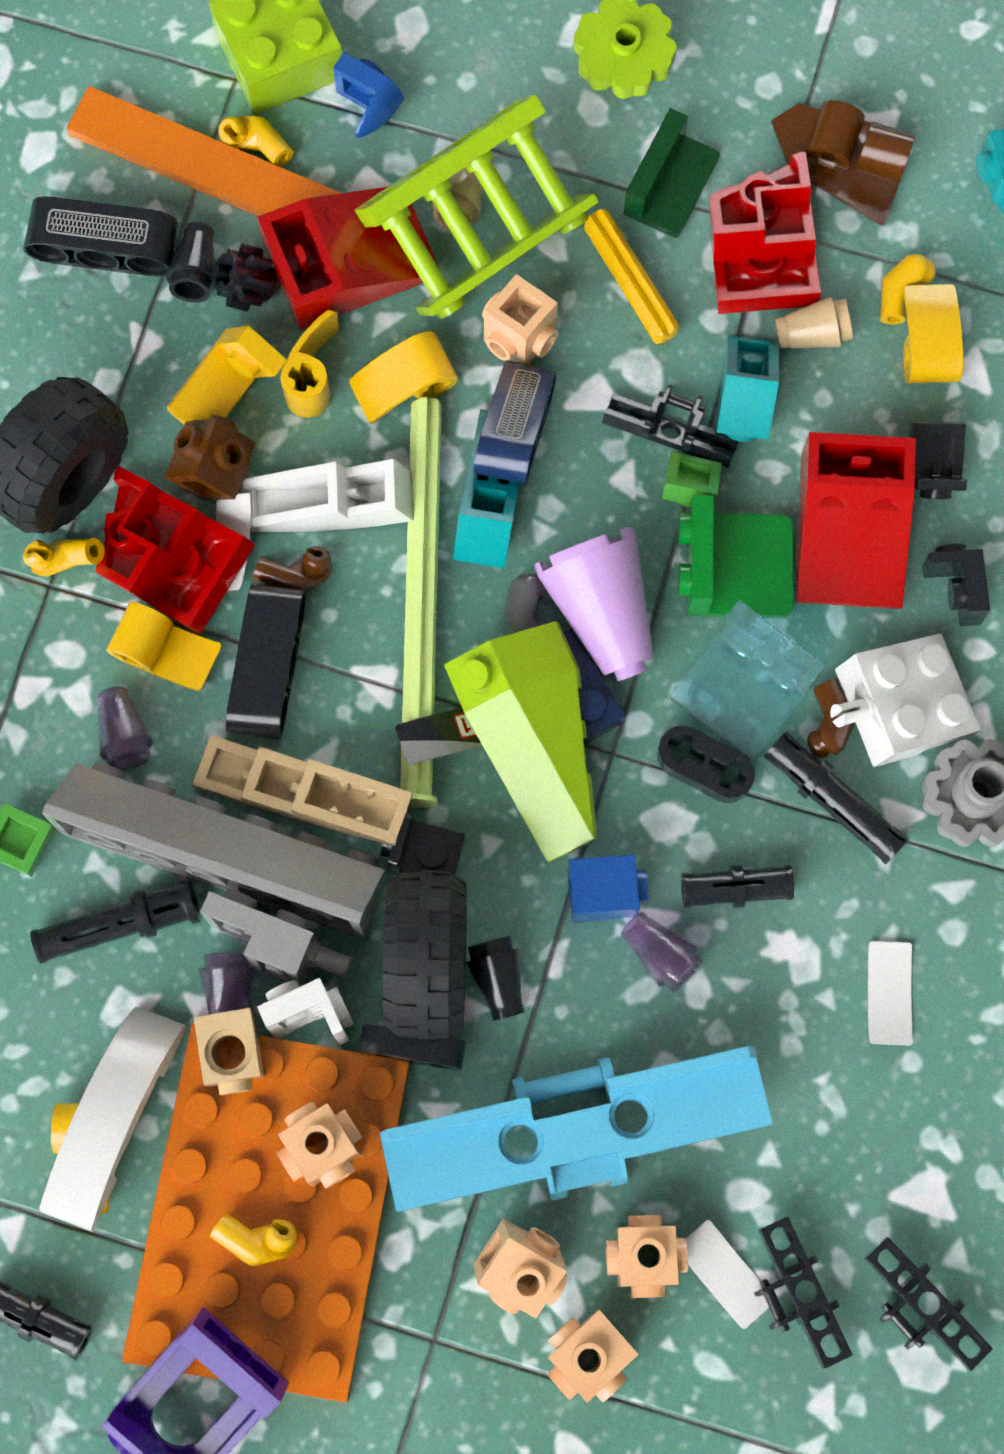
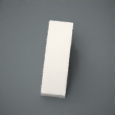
M395 459L352 467H344L335 461L243 480V493L251 495L250 532L346 530L413 521L411 471Z

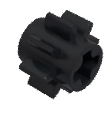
M242 243L239 251L228 249L227 253L222 254L217 259L213 268L212 281L217 290V295L227 298V307L248 312L250 305L261 307L263 302L271 298L276 288L277 274L272 266L273 261L263 258V249Z

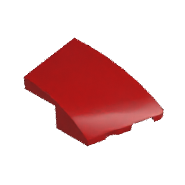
M798 152L792 155L788 165L767 175L761 170L748 176L744 182L738 185H729L709 195L711 245L718 314L802 308L821 301V288L815 256L816 235L810 203L811 182L806 152Z
M118 466L113 478L119 486L114 513L106 514L103 529L105 533L103 543L105 554L103 560L96 565L95 572L201 635L255 544L245 536L210 519L198 509L163 492L151 482Z

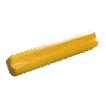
M599 209L588 215V220L584 224V230L654 343L660 345L674 338L678 334V322L609 211Z

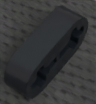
M685 725L675 726L667 730L661 737L657 750V759L662 770L671 777L723 803H735L743 799L750 791L755 778L754 767L750 760L742 753L695 728ZM682 740H686L692 744L690 753L704 762L701 765L690 758H685L681 764L672 761L674 751L667 746L669 744L678 746ZM710 764L722 771H726L730 765L736 766L739 769L737 778L744 782L743 785L733 783L729 790L719 785L721 776L707 768Z
M364 1024L362 1026L358 1053L408 1061L410 1064L462 1070L466 1042L452 1037L441 1039L402 1038L384 1026Z

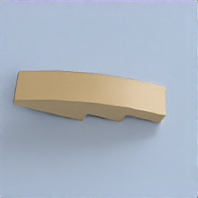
M210 735L192 783L196 790L246 806L393 846L396 845L413 797L412 792L312 759H308V762L263 747H259L256 750Z

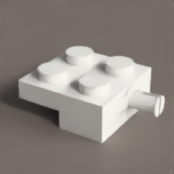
M942 633L856 653L835 669L847 702L833 705L830 711L831 718L839 716L833 721L837 727L856 722L873 767L915 757L927 749L967 739L981 731Z

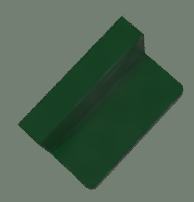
M670 108L626 190L623 215L677 238L680 236L717 165L720 152L685 136L688 116Z

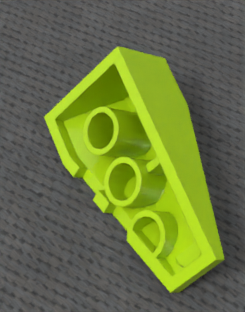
M554 621L489 640L444 664L467 719L547 862H553L598 840L591 775L587 773L584 739H587L585 721L581 720L578 689H582L580 669L559 622Z

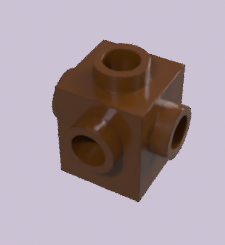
M211 415L209 419L186 421L174 441L175 452L165 478L204 501L236 499L241 482L249 472V460L256 442L238 432V424L222 416Z

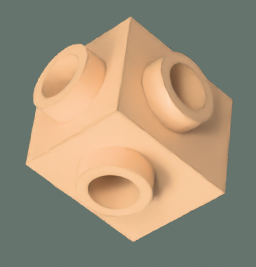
M516 274L501 292L495 293L490 298L483 310L484 341L490 351L501 360H512L513 362L529 365L536 356L544 357L554 346L559 332L556 330L558 302Z
M310 1102L284 1119L288 1128L279 1133L278 1136L285 1147L276 1153L294 1182L303 1176L310 1186L314 1187L322 1182L327 1189L355 1171L351 1162L361 1157L354 1143L362 1139V1136L345 1109L335 1114L328 1103L317 1108L314 1102ZM317 1132L325 1134L328 1138L327 1149L321 1154L310 1153L307 1148L308 1138Z
M662 1215L628 1216V1227L616 1228L615 1240H606L607 1275H617V1287L631 1286V1298L666 1297L665 1285H679L678 1273L688 1272L686 1238H676V1226H662ZM646 1244L654 1246L659 1252V1260L651 1268L644 1267L638 1260V1251Z
M503 1217L473 1264L477 1284L489 1291L491 1300L502 1309L513 1314H517L519 1310H522L530 1316L537 1318L546 1303L552 1305L557 1301L567 1282V1275L565 1274L567 1270L559 1250L560 1244L541 1229L532 1227L528 1232Z
M596 1310L581 1325L572 1317L548 1340L555 1349L547 1357L555 1367L547 1375L569 1401L579 1393L587 1403L595 1395L603 1403L627 1381L628 1378L623 1374L622 1370L639 1354L600 1310ZM585 1349H594L598 1356L597 1364L590 1370H583L578 1365V1356Z

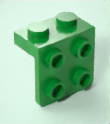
M692 495L688 513H679L678 544L687 545V564L679 563L678 596H686V616L788 617L793 609L792 520L786 515L714 513V495Z

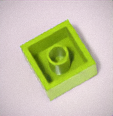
M212 0L208 2L215 34L254 115L335 83L333 67L342 56V47L319 0Z

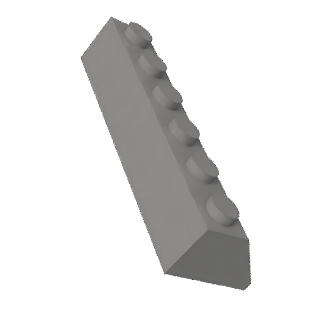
M95 762L92 769L76 763L44 806L42 814L64 836L182 877L187 875L191 880L223 891L231 889L255 899L260 904L288 911L306 920L366 940L387 882L385 869L378 867L380 860L369 854L349 849L347 856L326 850L328 842L317 836L298 832L296 838L277 833L275 832L277 828L275 823L256 815L247 814L245 821L225 815L227 808L215 801L196 797L193 804L175 798L176 790L170 786L150 779H145L143 786L123 780L125 772L101 762Z

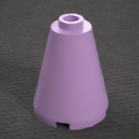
M633 527L620 529L623 538L621 541H617L616 537L608 539L607 535L604 534L549 556L553 566L551 568L547 562H537L534 564L538 578L603 675L614 672L618 682L647 671L644 660L654 657L638 542Z

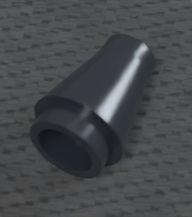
M190 222L184 226L183 236L166 273V280L169 283L171 294L186 302L205 301L209 298L210 292L215 289L212 281L215 265L214 230L205 223Z
M510 936L469 946L468 951L471 960L467 961L466 964L490 1009L493 1021L524 1013L521 995L519 948L513 949Z

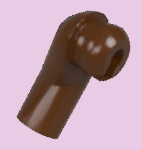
M313 546L306 549L302 559L290 566L262 556L255 567L253 581L265 585L305 590L307 592L324 583L332 572L330 553L322 547Z
M837 679L826 681L813 688L814 695L824 717L820 723L819 730L809 733L807 744L811 753L820 759L829 756L831 753L837 755L844 750L854 727V723L837 727L833 721L839 716L831 718V707L835 704L847 702Z

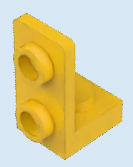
M250 326L226 328L170 401L167 410L183 425H185L186 421L209 419L211 415L226 418L255 378L276 376L287 360Z

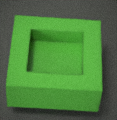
M671 452L666 470L662 499L689 507L692 495H714L715 506L722 463Z
M3 803L0 809V863L32 877L56 828L46 821Z

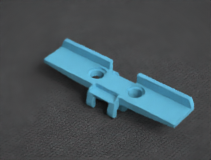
M746 1046L616 1077L609 1057L598 1059L597 1066L524 1082L523 1077L512 1079L516 1100L394 1127L379 1132L396 1212L543 1178L547 1180L551 1201L567 1198V1190L609 1181L611 1187L628 1183L625 1159L773 1125L754 1046ZM604 1087L607 1104L535 1121L533 1119L532 1103ZM635 1101L644 1107L647 1113V1121L641 1131L627 1133L617 1126L614 1113L620 1103ZM516 1126L530 1129L537 1138L536 1151L525 1159L511 1156L504 1146L506 1134Z

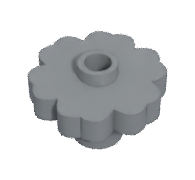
M961 739L952 747L943 749L936 756L934 761L935 771L930 772L922 781V792L924 794L922 806L928 814L939 816L937 821L938 833L945 838L952 839L957 845L967 847L979 839L985 846L996 847L1004 840V746L996 740L989 739L977 748L970 740ZM974 787L980 789L983 792L984 797L979 795L975 791Z

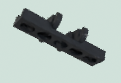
M668 385L665 393L659 391L658 396H655L650 407L613 393L610 404L604 412L603 424L698 458L720 462L722 466L729 468L739 441L700 424L706 407L701 406L703 396L699 395L694 402L672 394V385ZM668 404L691 412L687 425L663 417ZM617 411H624V412H626L628 415L622 414V413L617 412ZM671 428L679 434V437L667 438L661 433V430ZM715 445L721 446V447L725 448L726 450H723V449H720V448H718V447H715Z
M784 1217L758 1229L777 1271L775 1276L778 1281L769 1284L766 1278L760 1281L762 1288L754 1292L755 1297L764 1295L775 1319L769 1325L770 1330L780 1327L782 1332L790 1330L788 1323L796 1319L798 1325H802L822 1369L853 1356L833 1313V1310L839 1308L840 1305L837 1299L828 1303L812 1268V1265L819 1262L816 1255L807 1258L789 1217ZM776 1228H783L790 1243L789 1247L785 1250L776 1249L771 1239V1233ZM789 1254H795L798 1263L785 1268L783 1265L785 1257ZM803 1270V1271L801 1272V1274H799L798 1276H795V1277L790 1276V1275H793V1274H795V1273H797V1272ZM804 1280L811 1282L816 1289L814 1300L807 1304L799 1301L795 1294L797 1284ZM784 1285L796 1308L795 1312L785 1315L774 1291ZM824 1316L827 1326L822 1330L813 1329L810 1321ZM828 1334H832L840 1351L835 1357H827L820 1344L822 1338Z
M885 1237L871 1253H868L863 1258L894 1291L893 1294L898 1298L892 1305L886 1302L881 1307L885 1312L879 1320L884 1323L890 1319L908 1338L904 1345L907 1350L915 1344L921 1348L925 1344L922 1338L929 1332L931 1335H935L969 1371H972L993 1350L990 1344L960 1314L965 1304L960 1299L951 1304L929 1281L926 1275L931 1268L927 1263L917 1268L889 1237ZM884 1249H887L899 1262L897 1268L893 1271H886L878 1262V1256ZM907 1270L911 1276L899 1285L898 1278L900 1274ZM919 1283L916 1291L909 1293ZM925 1292H932L939 1299V1308L931 1315L924 1314L918 1305L919 1297ZM906 1303L925 1322L918 1330L899 1312ZM953 1319L959 1326V1330L955 1335L947 1336L942 1329ZM966 1335L980 1348L978 1354L973 1358H968L959 1349V1342Z

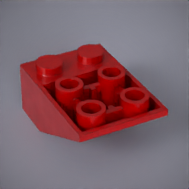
M387 187L305 198L257 216L262 243L269 259L273 261L272 266L276 271L278 281L299 331L308 328L327 310L335 311L337 316L423 284V281L390 229L384 230L382 225L365 228L354 211ZM410 204L407 208L411 215L407 218L438 266L412 204Z
M823 432L808 433L801 453L796 603L902 609L915 489L916 438Z

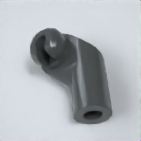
M537 573L521 574L510 584L504 617L514 633L540 626L534 615L538 601L547 594V590L538 578Z

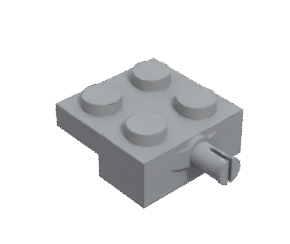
M231 889L226 890L224 897L210 891L208 892L200 913L212 929L248 943L243 954L255 970L285 982L297 980L299 987L308 983L314 967L340 976L343 979L347 976L353 957L324 947L323 943L317 940L314 930L308 927L310 923L308 920L280 909L276 917L263 913L262 909L256 907L258 901Z

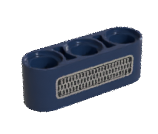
M505 360L480 435L474 462V473L526 485L550 408L557 371Z

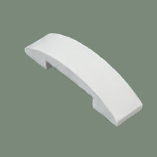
M136 1006L132 1009L103 1055L73 1116L39 1209L42 1213L91 1232L94 1231L117 1181L114 1172L158 1077L164 1078L186 1031L185 1024Z

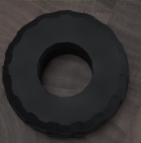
M57 377L56 380H48L34 391L31 390L9 411L0 424V515L25 533H52L74 520L80 512L92 503L99 492L104 489L122 460L121 457L128 444L127 435L129 431L124 412L120 410V407L102 391L79 377Z
M435 870L402 871L401 874L387 882L383 937L384 1027L398 1035V1037L414 1039L450 1038L451 1035L464 1029L467 883L452 872Z

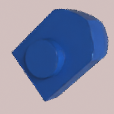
M344 52L333 67L336 93L366 109L356 130V138L364 137L382 127L392 118L405 99L398 86L389 77L385 76L383 71L370 60L360 59L359 61Z

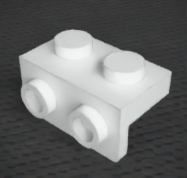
M320 978L300 987L297 980L277 986L265 994L268 1002L257 1006L266 1028L275 1038H281L325 1017L339 1046L349 1042L344 1028L354 1023L337 987L327 991Z

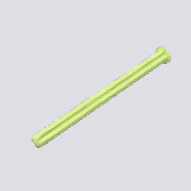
M419 397L418 400L413 401L411 404L409 470L411 471L413 521L408 522L402 723L434 715L442 404L440 400L429 397ZM401 747L400 789L413 793L409 808L436 806L438 798L432 796L433 759L409 765Z

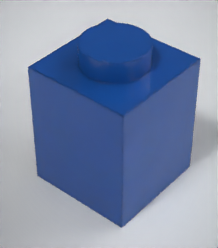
M635 854L569 859L567 872L572 922L637 918L640 910L639 902H648V880L646 869L636 870Z

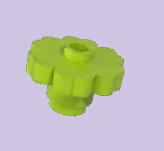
M602 0L598 13L589 12L582 15L579 27L574 34L573 49L579 55V75L588 80L589 85L596 91H602L611 87L615 96L620 99L629 98L633 95L644 96L648 94L651 81L666 80L669 77L670 68L675 61L677 45L670 38L672 29L671 19L662 14L660 8L654 3L644 4L639 7L636 0Z

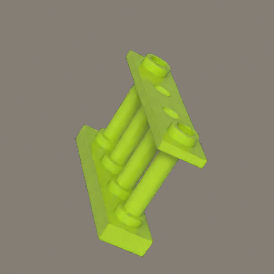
M536 94L517 99L354 210L365 228L382 225L384 230L390 229L431 294V296L415 306L420 316H434L437 314L442 319L451 315L466 303L462 297L463 295L559 229L562 234H566L588 220L585 212L599 203L594 193L577 195L571 199L532 132L536 128L532 121L546 113ZM507 140L509 145H516L554 209L552 213L531 227L491 162L495 157L491 149ZM463 168L467 170L468 174L474 172L513 237V240L491 255L488 254L450 191L453 184L449 178ZM422 196L426 202L433 201L472 265V268L450 283L444 278L407 218L411 215L407 206Z

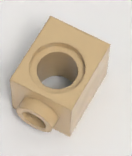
M245 1008L194 1017L203 1085L209 1087L218 1085L219 1095L253 1090L252 1079L265 1077L255 1010ZM237 1037L245 1046V1058L238 1067L226 1070L218 1063L216 1050L224 1039Z

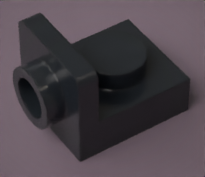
M947 544L937 547L935 552L928 554L922 566L923 578L954 576V578L948 580L947 588L950 609L958 610L960 626L981 625L990 611L983 549L967 550V546L964 544Z
M406 814L396 845L382 843L380 856L388 858L389 874L399 875L402 871L435 870L452 872L456 875L465 842V833L413 821L412 815Z

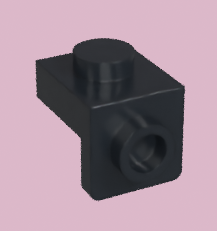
M910 420L909 438H916L915 489H920V497L951 499L952 490L966 491L967 479L962 477L965 423Z

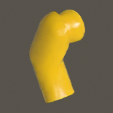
M230 116L222 120L219 125V136L224 143L239 150L261 151L272 164L279 167L285 166L294 155L292 148L263 117Z
M922 254L907 255L883 277L881 283V322L888 325H898L906 321L903 288L909 285L930 284L936 274L935 265L932 261L927 260Z
M97 538L63 539L49 544L36 540L29 543L25 548L23 560L26 565L31 567V571L34 574L49 577L77 565L99 564L104 558L105 548L103 543Z
M226 1213L216 1224L210 1237L248 1265L258 1266L284 1259L294 1251L297 1231L295 1226L286 1219L273 1220L272 1224L250 1230Z

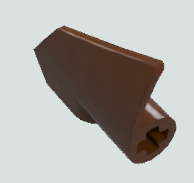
M833 100L823 102L820 110L798 103L772 119L771 124L787 165L790 163L792 155L798 152H806L810 182L875 223L881 226L886 224L898 184L916 136L915 134L874 121L872 123L865 121L864 113L857 107Z

